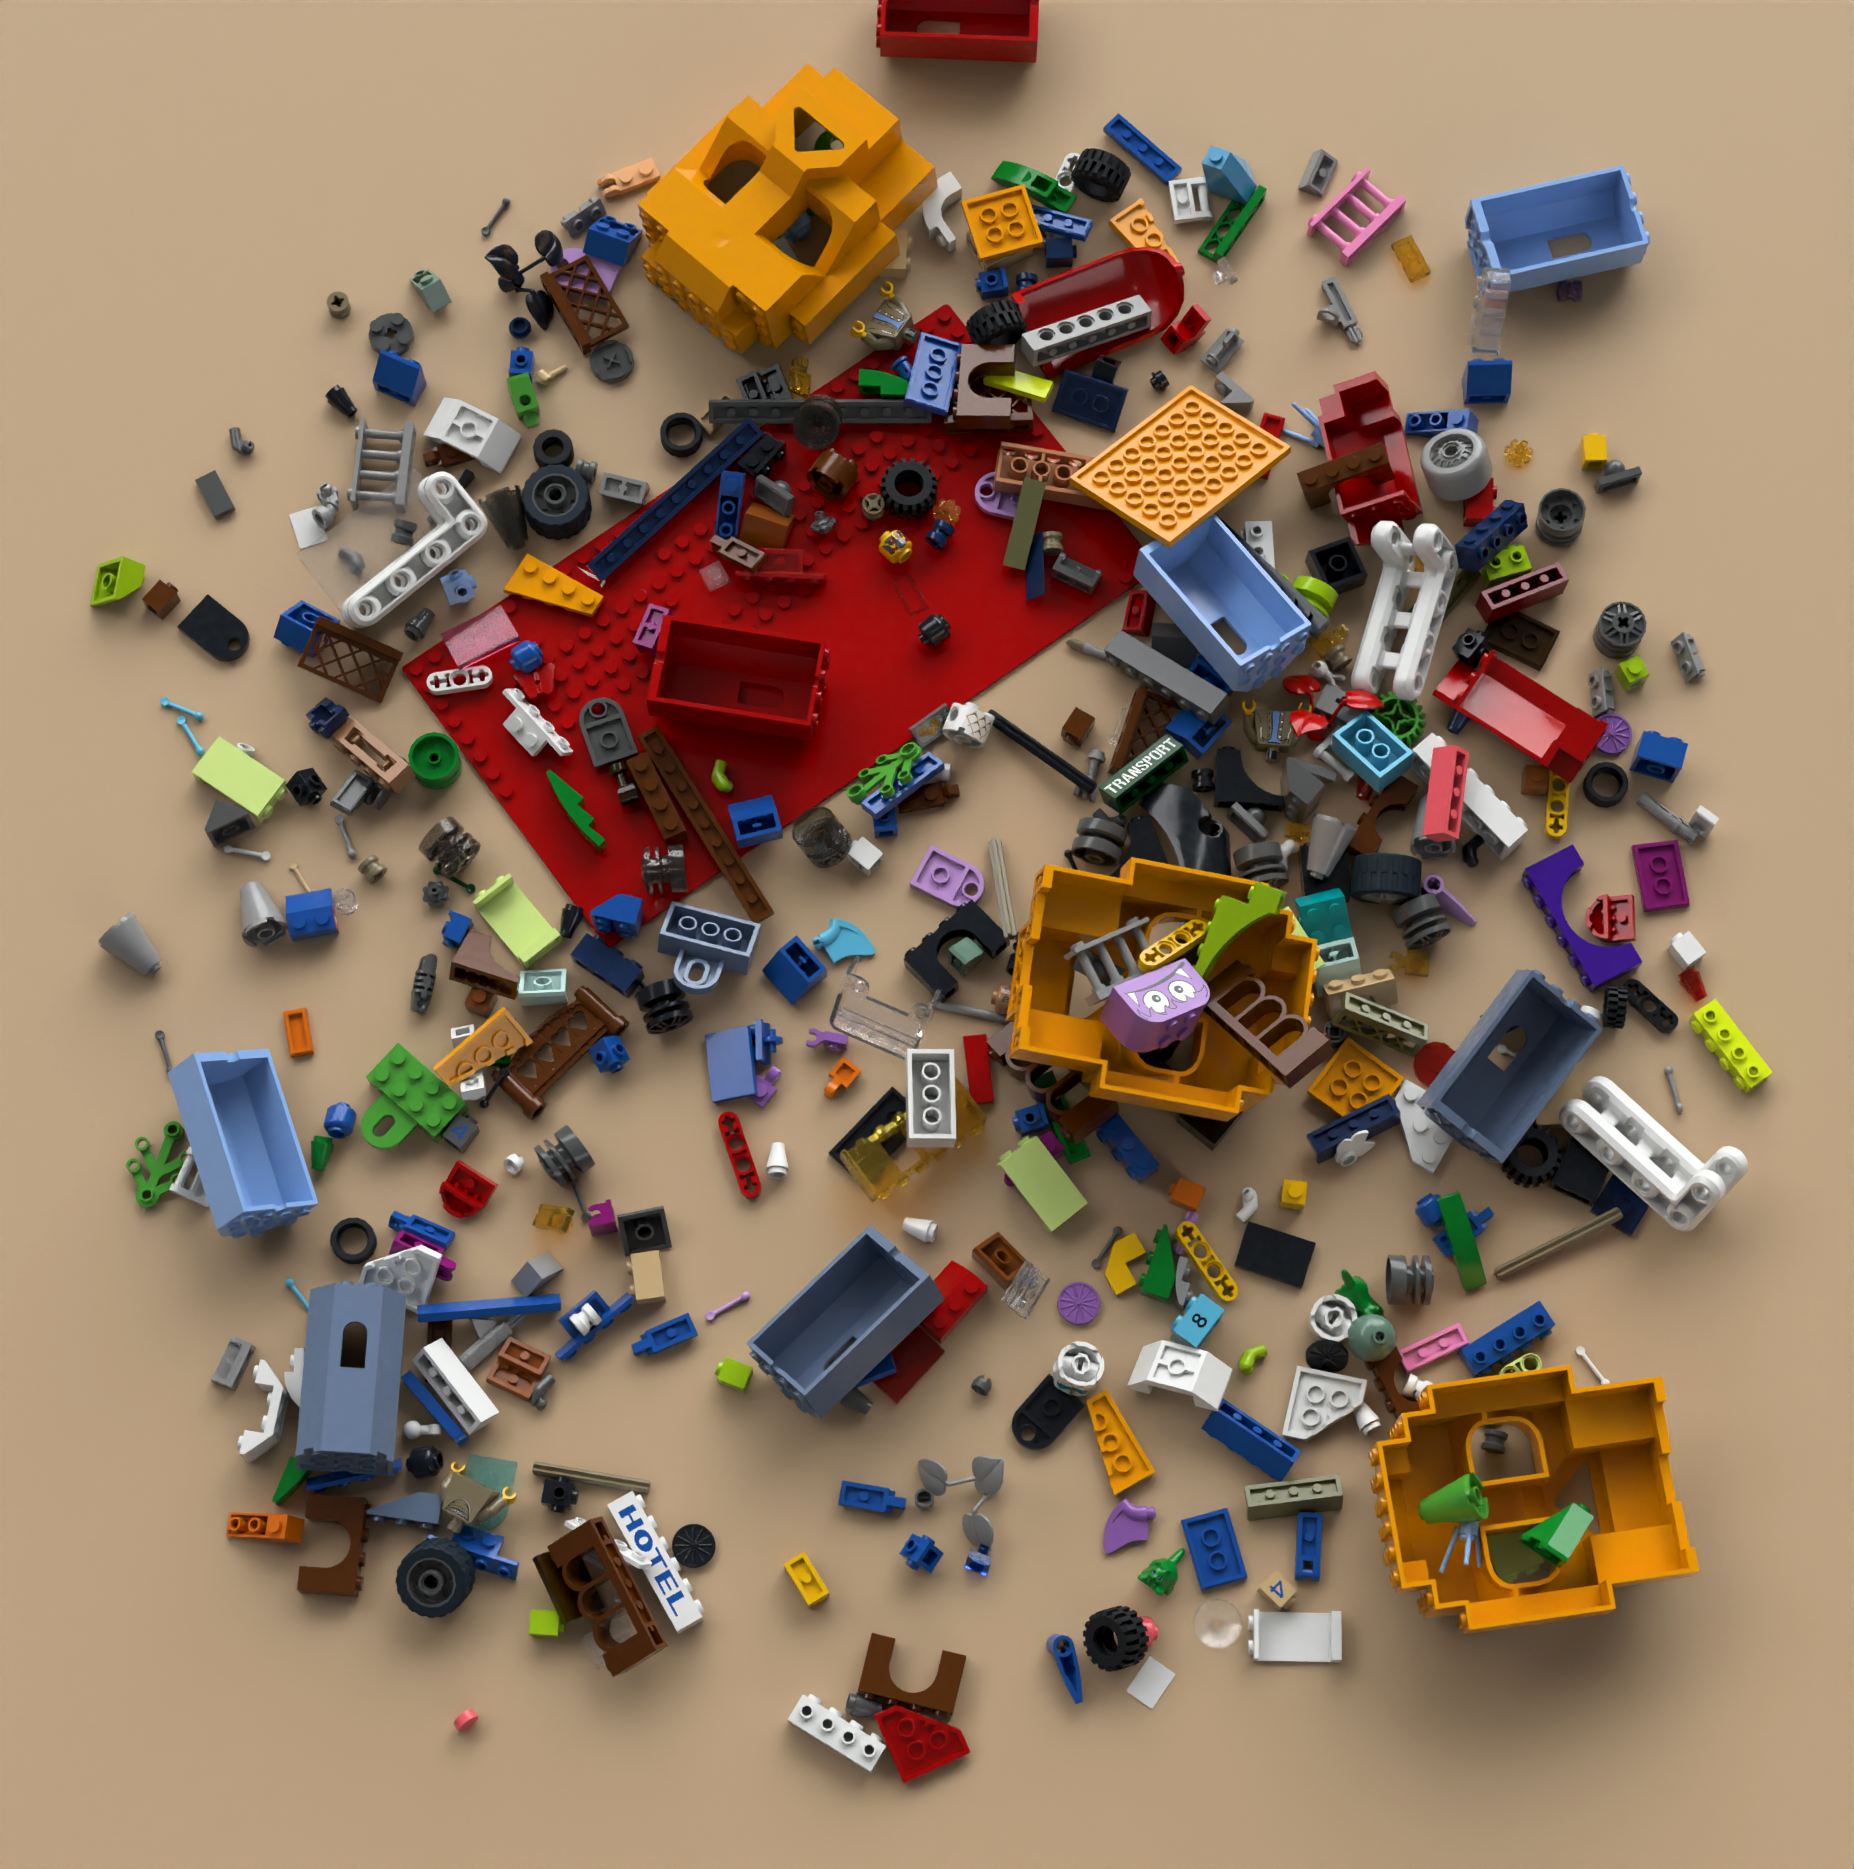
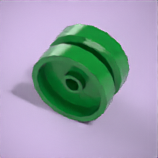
M432 732L420 736L411 745L408 755L409 763L416 774L415 778L418 783L433 790L445 789L455 783L460 776L462 763L458 748L451 738L442 733Z

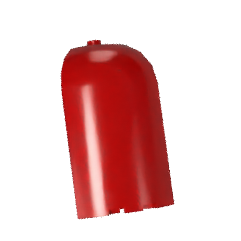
M1150 247L1130 248L1115 252L1011 294V298L1027 326V332L1136 295H1140L1152 310L1150 328L1038 365L1045 377L1049 379L1064 373L1066 368L1071 370L1097 360L1101 354L1107 356L1152 338L1167 329L1178 316L1184 302L1183 276L1185 271L1181 263H1177L1171 255L1163 250Z

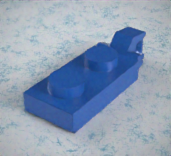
M1489 1207L1479 1214L1476 1210L1467 1213L1474 1238L1484 1232L1488 1227L1485 1222L1494 1215ZM1443 1230L1432 1238V1241L1445 1258H1448L1452 1255Z
M397 1211L392 1213L388 1227L397 1232L405 1230L444 1248V1251L452 1243L456 1234L454 1231L413 1214L409 1217Z
M686 1313L645 1331L644 1334L640 1335L641 1341L632 1344L631 1348L635 1356L647 1352L648 1356L655 1355L698 1336V1333L689 1313Z
M842 1480L838 1505L880 1513H892L893 1508L905 1510L907 1500L906 1498L895 1497V1491L890 1490V1488Z

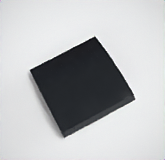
M778 363L759 373L755 370L736 379L744 399H794L782 368Z

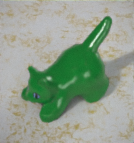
M1345 1269L1342 1270L1341 1275L1344 1284L1340 1289L1335 1290L1334 1294L1346 1297L1354 1304L1357 1318L1368 1314L1383 1315L1384 1310L1369 1295L1368 1286L1365 1281L1359 1276L1352 1277Z
M1185 1549L1177 1550L1168 1559L1161 1558L1152 1561L1137 1578L1152 1588L1159 1596H1162L1163 1593L1165 1595L1171 1594L1178 1580V1569L1176 1566L1182 1559Z

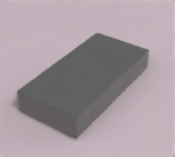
M215 470L195 480L215 519L236 510Z

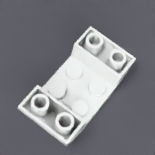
M446 397L443 398L423 434L424 437L440 445L445 443L478 459L482 466L502 475L522 438L521 434L500 419L461 400Z
M1160 1340L1142 1347L1127 1388L1150 1394L1153 1386L1190 1395L1193 1396L1195 1406L1218 1412L1233 1369L1208 1351Z
M260 1359L259 1365H255L253 1379L262 1391L269 1392L266 1405L269 1406L268 1415H264L261 1429L264 1430V1433L244 1430V1435L239 1437L237 1450H240L239 1454L246 1461L250 1462L280 1443L290 1399L288 1391L273 1369L262 1359Z

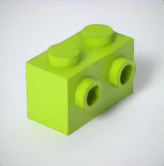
M1512 544L1500 551L1480 572L1487 589L1530 573L1532 566L1524 545L1516 546Z

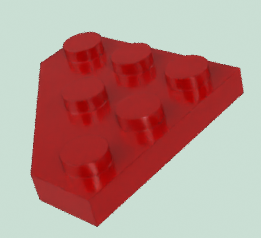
M893 1705L874 1714L903 1783L971 1753L962 1731L957 1727L898 1705Z

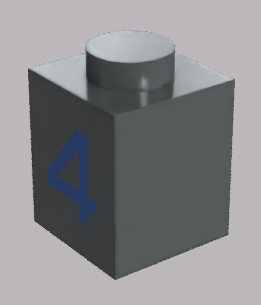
M459 1113L442 1137L445 1142L464 1154L480 1132L477 1126L478 1122L469 1115L464 1117Z

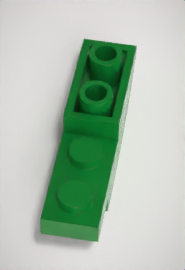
M1002 161L991 177L992 180L1006 188L1024 184L1029 198L1031 197L1055 211L1068 213L1077 200L1076 195L1058 186L1057 180L1021 164Z

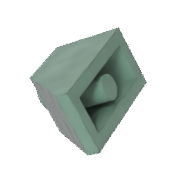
M966 937L948 949V963L965 978L984 959V952L982 951L984 948L975 939L971 941Z

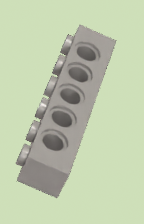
M1136 295L1023 333L1021 336V351L1030 364L1035 367L1150 328L1152 310L1140 295Z

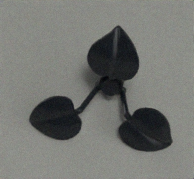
M542 230L535 236V247L542 257L518 271L519 266L517 265L518 255L510 245L502 244L496 246L484 258L492 264L500 275L498 285L503 292L508 293L515 290L516 293H530L526 295L527 308L537 324L543 330H546L554 314L551 298L542 290L535 292L531 288H521L525 281L523 273L544 260L551 267L558 265L562 260L563 249L558 237L551 231Z

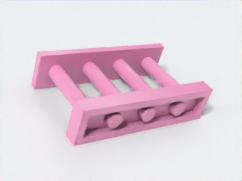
M1368 167L1363 172H1357L1351 180L1352 183L1319 215H1313L1308 222L1307 235L1311 236L1318 230L1341 249L1339 262L1345 267L1404 210L1406 199L1402 195H1399L1395 200L1389 199L1368 181L1371 170ZM1362 187L1378 200L1385 210L1381 214H1375L1353 194ZM1347 201L1369 219L1370 224L1366 228H1360L1341 212L1339 208ZM1331 216L1335 217L1355 234V239L1351 243H1346L1324 223Z

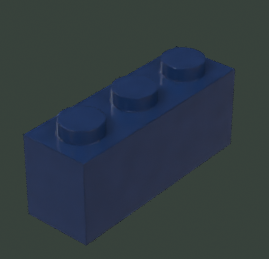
M586 933L570 954L573 962L629 999L645 978L641 970L643 967L635 960L628 961L625 959L624 954L617 948L613 947L610 949L605 945L606 942L597 935L593 937Z

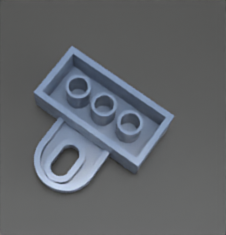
M672 901L659 933L657 952L677 957L673 970V980L679 989L693 995L706 994L717 987L723 970L747 975L759 942L761 924ZM693 969H701L704 972L701 980L692 981L689 979Z

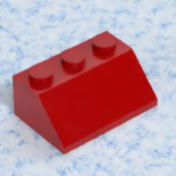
M953 1260L934 1279V1283L945 1300L919 1324L940 1344L988 1290V1286L982 1280Z

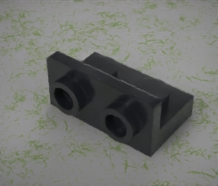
M765 432L737 462V467L754 480L760 474L767 477L772 471V466L776 462H781L786 456V443L783 440L781 442L777 441Z

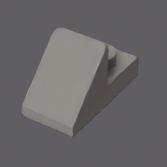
M1221 371L1216 376L1214 385L1220 395L1226 396L1220 403L1234 412L1251 411L1254 399Z

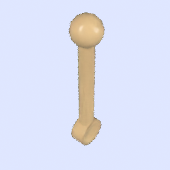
M291 861L289 868L294 870L306 893L311 892L298 870V863Z

